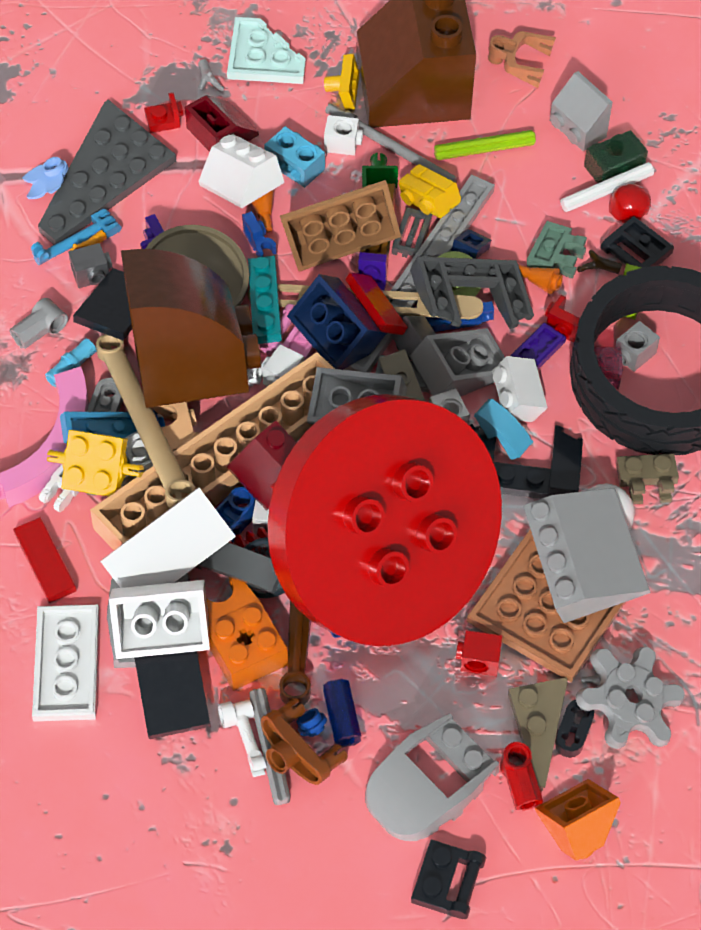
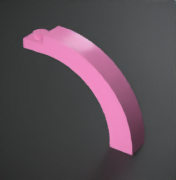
M81 366L54 375L60 398L59 411L55 425L45 442L29 458L11 469L0 473V500L6 499L8 507L22 503L39 494L51 480L53 473L60 467L61 463L47 461V457H51V455H47L50 449L65 452L67 448V443L63 441L60 415L63 412H87L89 406L87 387Z

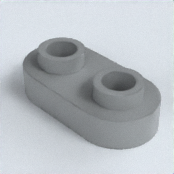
M104 378L97 383L87 412L120 411L123 399L113 378Z

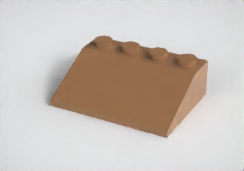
M386 180L280 215L299 272L401 237Z

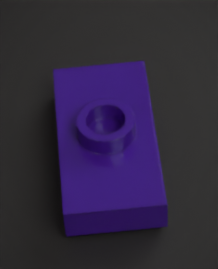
M544 322L510 356L535 359L538 370L566 342V336Z

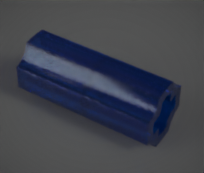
M342 678L330 680L323 685V692L334 742L341 745L342 748L354 746L361 742V732L349 680Z

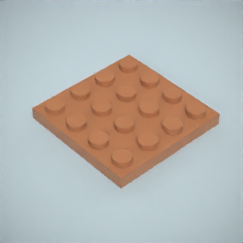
M530 529L467 616V622L485 633L502 635V643L562 678L567 677V681L572 683L626 602L563 623L555 609Z

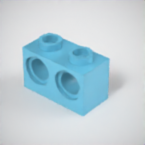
M286 126L264 144L266 151L276 155L281 172L304 188L325 170V152L318 145L310 143L299 133L293 132Z

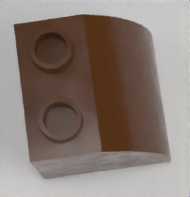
M156 249L122 250L121 257L133 337L146 408L248 393L247 370L261 368L258 339L256 333L253 334L248 304L234 306L229 285L210 268L194 259L170 251Z

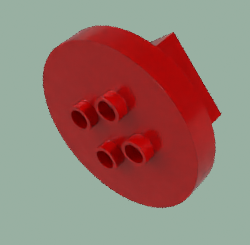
M381 394L355 399L335 408L315 422L303 434L286 458L276 482L270 485L273 492L268 515V543L274 571L281 587L295 607L312 622L356 643L371 646L404 644L422 638L446 624L457 615L475 594L487 574L497 548L502 519V499L499 479L493 460L478 434L464 420L453 412L430 402L401 395Z

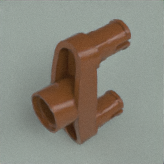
M292 698L278 710H271L261 718L262 731L272 746L266 751V759L270 767L279 774H284L291 768L307 782L319 785L330 777L333 769L348 759V755L345 750L337 754L342 748L339 744H334L321 756H318L303 738L289 725L305 714L304 705L301 703L295 708L294 706L299 703V700Z

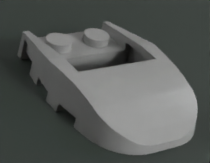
M449 713L411 733L385 758L372 773L365 790V803L370 814L393 837L403 841H419L437 832L439 827L449 820L455 821L461 816L466 806L481 794L484 782L490 775L496 776L499 773V762L497 760L494 761L453 720V716ZM425 740L467 782L449 798L406 755Z

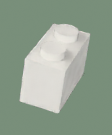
M506 356L492 370L499 404L508 410L517 421L533 422L548 408L535 359Z

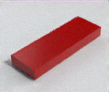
M349 272L345 279L347 284L380 331L403 335L408 328L372 276Z
M41 517L13 529L14 535L48 603L77 591Z

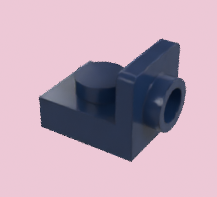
M468 229L454 239L451 251L462 252L473 259H477L489 250L492 240Z

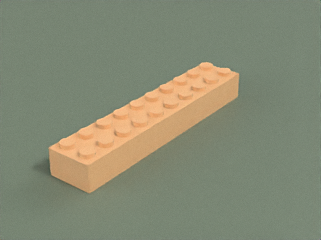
M316 352L173 452L185 479L191 482L195 489L199 487L213 507L222 502L233 489L243 486L227 469V466L270 424L276 420L295 441H298L313 425L307 423L317 367L335 369L320 354ZM152 466L143 473L141 478L136 477L90 509L93 529L115 550L170 508L166 503L165 489L154 466ZM181 492L182 499L189 495Z

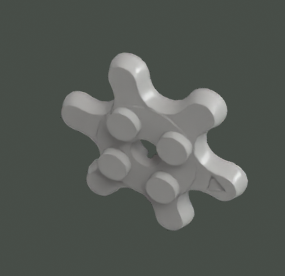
M649 647L636 649L633 653V659L629 664L618 662L607 649H596L591 654L590 661L600 675V684L596 688H582L576 694V702L585 711L599 710L607 716L609 725L605 732V741L611 748L621 749L624 747L629 733L635 730L645 733L650 742L657 747H663L670 742L671 730L663 721L661 710L664 707L679 706L683 703L685 692L681 686L676 684L665 685L659 678L653 675L652 667L655 664L656 655ZM626 689H634L638 696V703H633L627 699Z

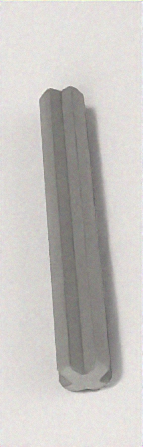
M264 688L253 689L249 693L250 701L254 711L262 754L267 767L266 772L273 802L275 805L287 804L290 802V793L285 773L279 774L275 772L266 759V751L272 747L261 728V718L270 712L266 690Z

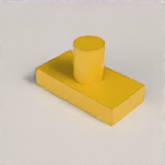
M354 54L343 55L341 75L324 77L325 91H339L345 110L355 109L360 71Z

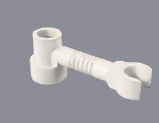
M248 699L233 704L231 701L218 704V714L223 728L238 726L253 778L265 775L266 763L261 751L258 749L249 722L250 718H254L251 701Z

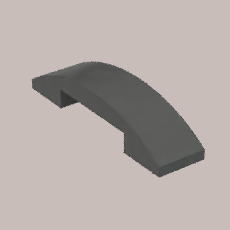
M226 543L194 567L200 570L204 568L243 581L251 587L273 594L279 584L271 558L231 543Z

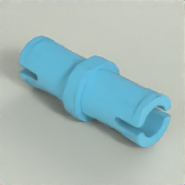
M85 338L72 351L64 353L59 363L45 374L47 381L56 387L54 375L80 367L89 357L97 352L95 345Z

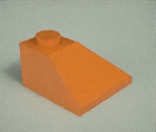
M587 779L535 807V810L561 851L577 861L590 857L595 850L604 846L621 802L619 797Z

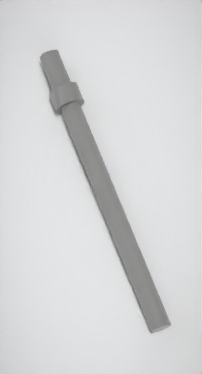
M331 103L325 109V112L332 116L358 118L357 115L350 111L345 112ZM359 120V130H363V135L414 165L420 164L456 183L457 177Z

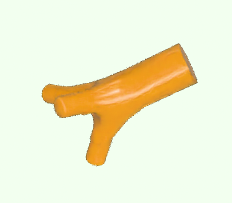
M99 230L86 241L80 244H73V248L70 251L102 243L107 239V236L102 230Z

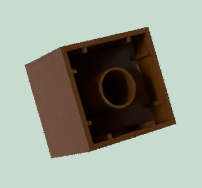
M389 0L357 30L356 54L367 120L370 127L471 119L476 50L465 0Z

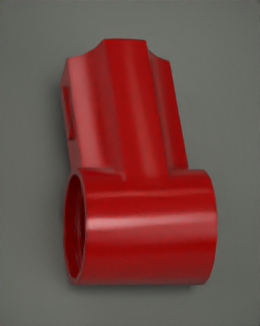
M512 742L505 747L500 762V770L506 777L515 810L525 811L541 805L543 799L531 763V750L526 744L521 742ZM518 757L522 760L523 764L514 765L508 758Z

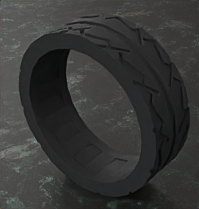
M649 266L626 272L627 275H619L604 284L591 298L593 301L587 303L580 317L570 362L572 391L583 413L596 429L611 440L615 439L618 444L634 451L658 455L659 453L687 455L700 451L701 409L692 412L669 413L652 410L631 401L622 395L605 377L597 361L594 342L610 324L624 316L641 311L659 310L678 313L701 324V273L693 269L672 266V268L668 266Z

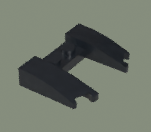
M470 424L469 426L478 434L493 460L496 437L488 439L481 426L474 427L473 424ZM555 425L551 469L493 462L497 471L501 494L542 499L551 495L579 492L583 439L580 437L575 439L564 433L563 427Z

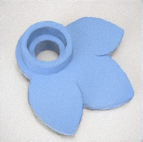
M52 157L43 165H38L25 174L22 179L33 184L27 194V198L38 199L47 192L52 194L61 187L68 171L66 161L61 160L59 157Z

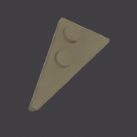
M567 677L510 688L508 691L521 741L529 747L532 753L531 763L540 792L546 786L568 683Z

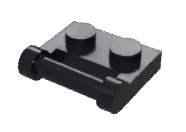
M633 216L609 235L601 244L600 249L607 254L611 253L625 265L629 264L643 268L658 266L673 254L674 246ZM622 242L645 261L640 263L617 244Z
M431 839L411 897V903L459 919H467L471 909L468 906L479 870L485 865L486 856L477 851H466ZM461 863L467 865L457 899L452 902L446 899L457 865Z

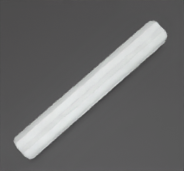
M650 162L644 163L560 200L562 210L564 212L574 210L613 193L623 184H634L653 176V166Z

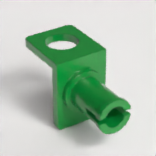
M378 153L373 154L370 158L371 166H362V188L386 180L387 184H395L397 188L398 167L387 166L385 154L380 153V160H378Z

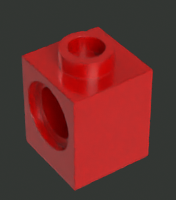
M466 630L464 642L458 641L456 659L462 660L460 672L497 677L502 635Z

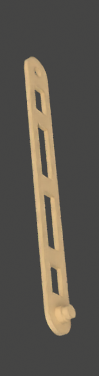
M278 284V292L299 293L298 300L279 299V307L285 308L287 304L296 305L309 286ZM348 288L352 292V294L356 296L352 289ZM249 289V291H248V299H249V301L251 302V300H250V289ZM382 290L387 299L418 300L416 308L394 307L399 315L431 317L418 292ZM454 295L461 319H475L482 314L484 308L481 299L475 296Z

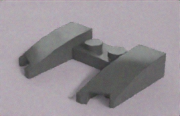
M417 256L410 269L416 290L431 317L435 318V316L450 321L451 325L455 327H460L462 321L452 287L489 288L497 308L509 329L517 327L520 323L519 320L523 318L531 320L534 316L516 260Z

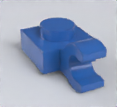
M252 211L242 214L243 232L253 250H256L257 257H264L263 249H270L273 255L277 253L276 243L273 239L264 237L266 230L261 220L257 221Z

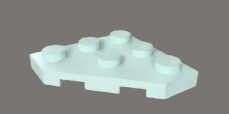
M235 17L227 79L293 84L304 83L306 58L300 53L296 54L290 49L289 43L279 34H273L267 28V24L260 18Z

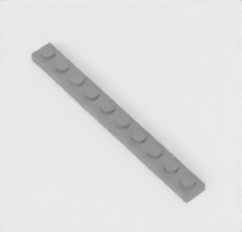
M471 174L459 191L461 202L453 209L450 208L449 212L438 221L390 291L417 292L410 272L417 256L438 257L446 252H451L454 239L469 229L493 194L495 184ZM388 299L393 307L415 308L418 300ZM387 333L370 355L344 370L371 372L379 360V356L384 353L393 340L390 335L391 333Z

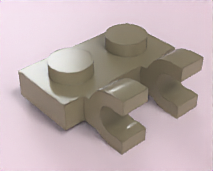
M674 454L620 456L616 458L620 487H629L633 505L643 504L642 494H645V485H657L660 503L672 502L671 492H674V484H677L679 479Z

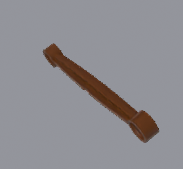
M290 601L288 673L281 678L279 687L281 700L286 704L292 698H297L299 703L294 706L297 707L301 703L303 705L306 704L311 696V683L305 674L310 619L303 615ZM299 682L306 687V691L299 696H291L284 691V688L290 683Z

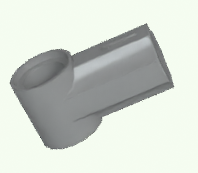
M43 298L34 305L29 316L9 329L10 335L21 349H26L48 332L51 334L60 332L66 326L68 316L51 299Z

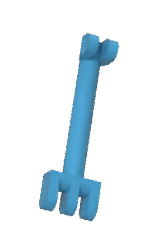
M102 209L91 215L93 224L46 250L43 249L40 242H36L31 246V251L36 263L41 265L73 248V244H80L86 241L99 230H102L108 239L119 233L122 227L110 215L107 209Z

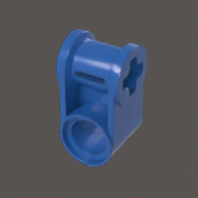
M237 487L215 508L234 535L241 534L252 521L255 498L245 487ZM242 503L248 504L245 507H238Z

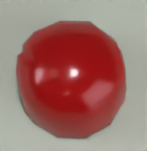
M623 184L612 194L609 202V212L615 219L626 223L633 216L641 220L649 212L651 196L645 188L637 184Z

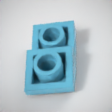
M488 399L474 414L488 439L497 436L511 460L520 458L533 443V440L517 419L494 399Z

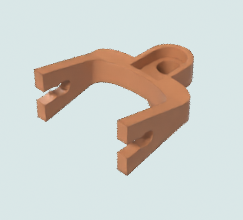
M525 31L517 32L513 39L502 35L493 36L488 47V60L492 64H501L505 60L504 69L507 73L538 88L541 81L539 78H542L545 69L517 64L515 60L516 52L522 45L526 44L550 56L553 48L550 46L554 45L556 37Z

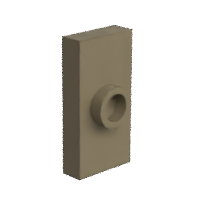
M405 349L379 358L384 374L400 375L403 377L407 387L406 397L425 401Z

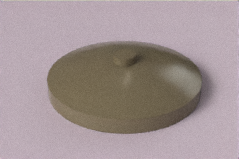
M182 225L160 233L145 248L170 251L200 262L218 274L229 285L234 306H239L243 302L248 288L249 268L240 247L226 234L207 226Z

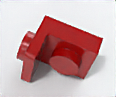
M174 92L168 93L169 103L144 108L150 133L180 128L179 117L184 116L181 101L176 102Z

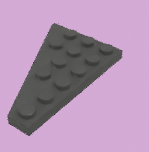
M105 101L73 159L61 187L56 191L39 222V233L53 245L76 234L92 222L91 215L102 209H111L176 162V154L111 101Z

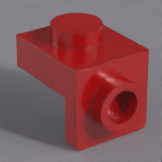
M560 295L555 303L551 302L545 312L547 324L566 336L567 340L574 343L580 318L564 310L566 297Z

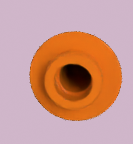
M274 189L252 202L258 217L264 224L266 233L272 231L270 216Z
M518 264L521 276L527 278L551 295L554 291L560 289L563 276L560 275L559 268H529Z

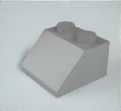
M577 71L552 102L549 121H551L556 129L564 133L572 144L577 145L584 152L607 138L613 102Z

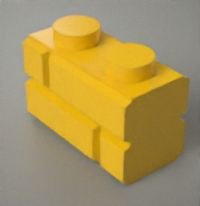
M420 164L415 166L410 171V174L407 173L398 183L402 200L409 206L414 204L419 207L425 215L432 214L441 219L449 212L450 208L453 209L461 202L457 183Z

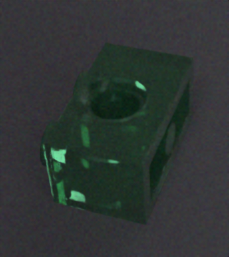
M630 130L587 148L584 167L593 179L600 183L646 163L648 150Z

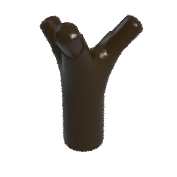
M590 250L589 255L593 261L577 268L579 273L588 269H602L619 274L622 264L602 258L593 250Z

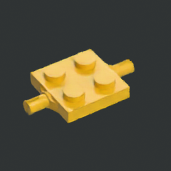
M69 430L65 452L50 449L47 455H51V457H47L48 462L63 464L61 488L109 497L121 489L122 481L126 475L141 478L143 472L139 471L144 470L143 465L127 463V438Z

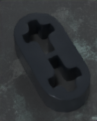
M573 700L567 706L555 741L558 753L568 758L576 757L581 753L594 718V710L585 711L577 705L576 700ZM578 710L584 711V716L581 718L580 723H574L575 714ZM570 732L575 733L574 743L571 747L566 746L565 743Z

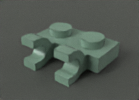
M546 221L527 258V266L531 268H559L562 275L573 279L577 271V267H574L577 258L583 259L586 253L584 245L587 237L572 235V228ZM564 249H568L571 255H563L562 253Z

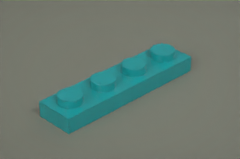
M275 255L248 259L253 334L256 333L258 344L282 341Z

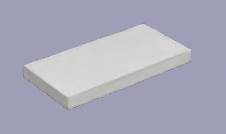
M198 487L100 560V562L120 588L174 583L236 536Z
M98 604L37 606L32 705L33 722L96 720L99 635Z

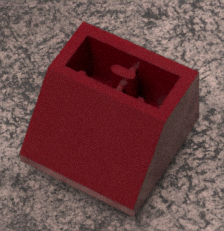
M205 95L185 106L186 128L209 152L213 145L219 143L227 135L234 134L246 141L259 136V131L229 101Z

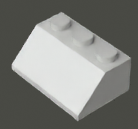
M234 134L223 137L219 143L211 147L198 181L201 187L240 208L247 206L285 183L275 154Z
M205 580L113 588L111 590L109 605L116 659L210 650Z

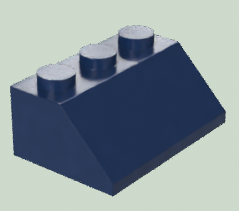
M322 274L315 278L287 315L315 350L331 366L340 370H344L370 355L387 334L380 331L364 306L339 278Z

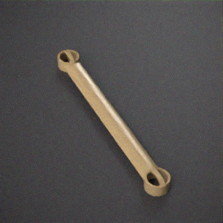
M104 334L96 341L97 356L108 367L165 489L167 506L171 508L182 500L181 492L190 494L195 490V486L185 479L152 408H146L143 389L125 354L124 341Z

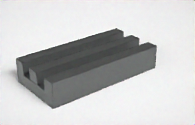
M406 208L399 227L401 237L395 239L392 246L393 255H397L399 252L402 253V257L407 258L408 255H411L413 259L425 241L432 222V214L425 215L420 210ZM413 216L415 217L405 246H402L403 237L410 218ZM421 219H425L415 248H411Z

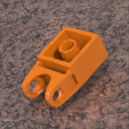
M229 577V583L233 591L230 598L223 602H213L207 599L210 651L234 691L287 666L288 652L285 643L257 596L245 582Z

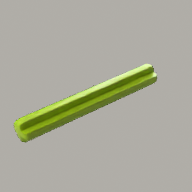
M532 130L439 144L434 146V155L437 160L531 146L536 143V136Z

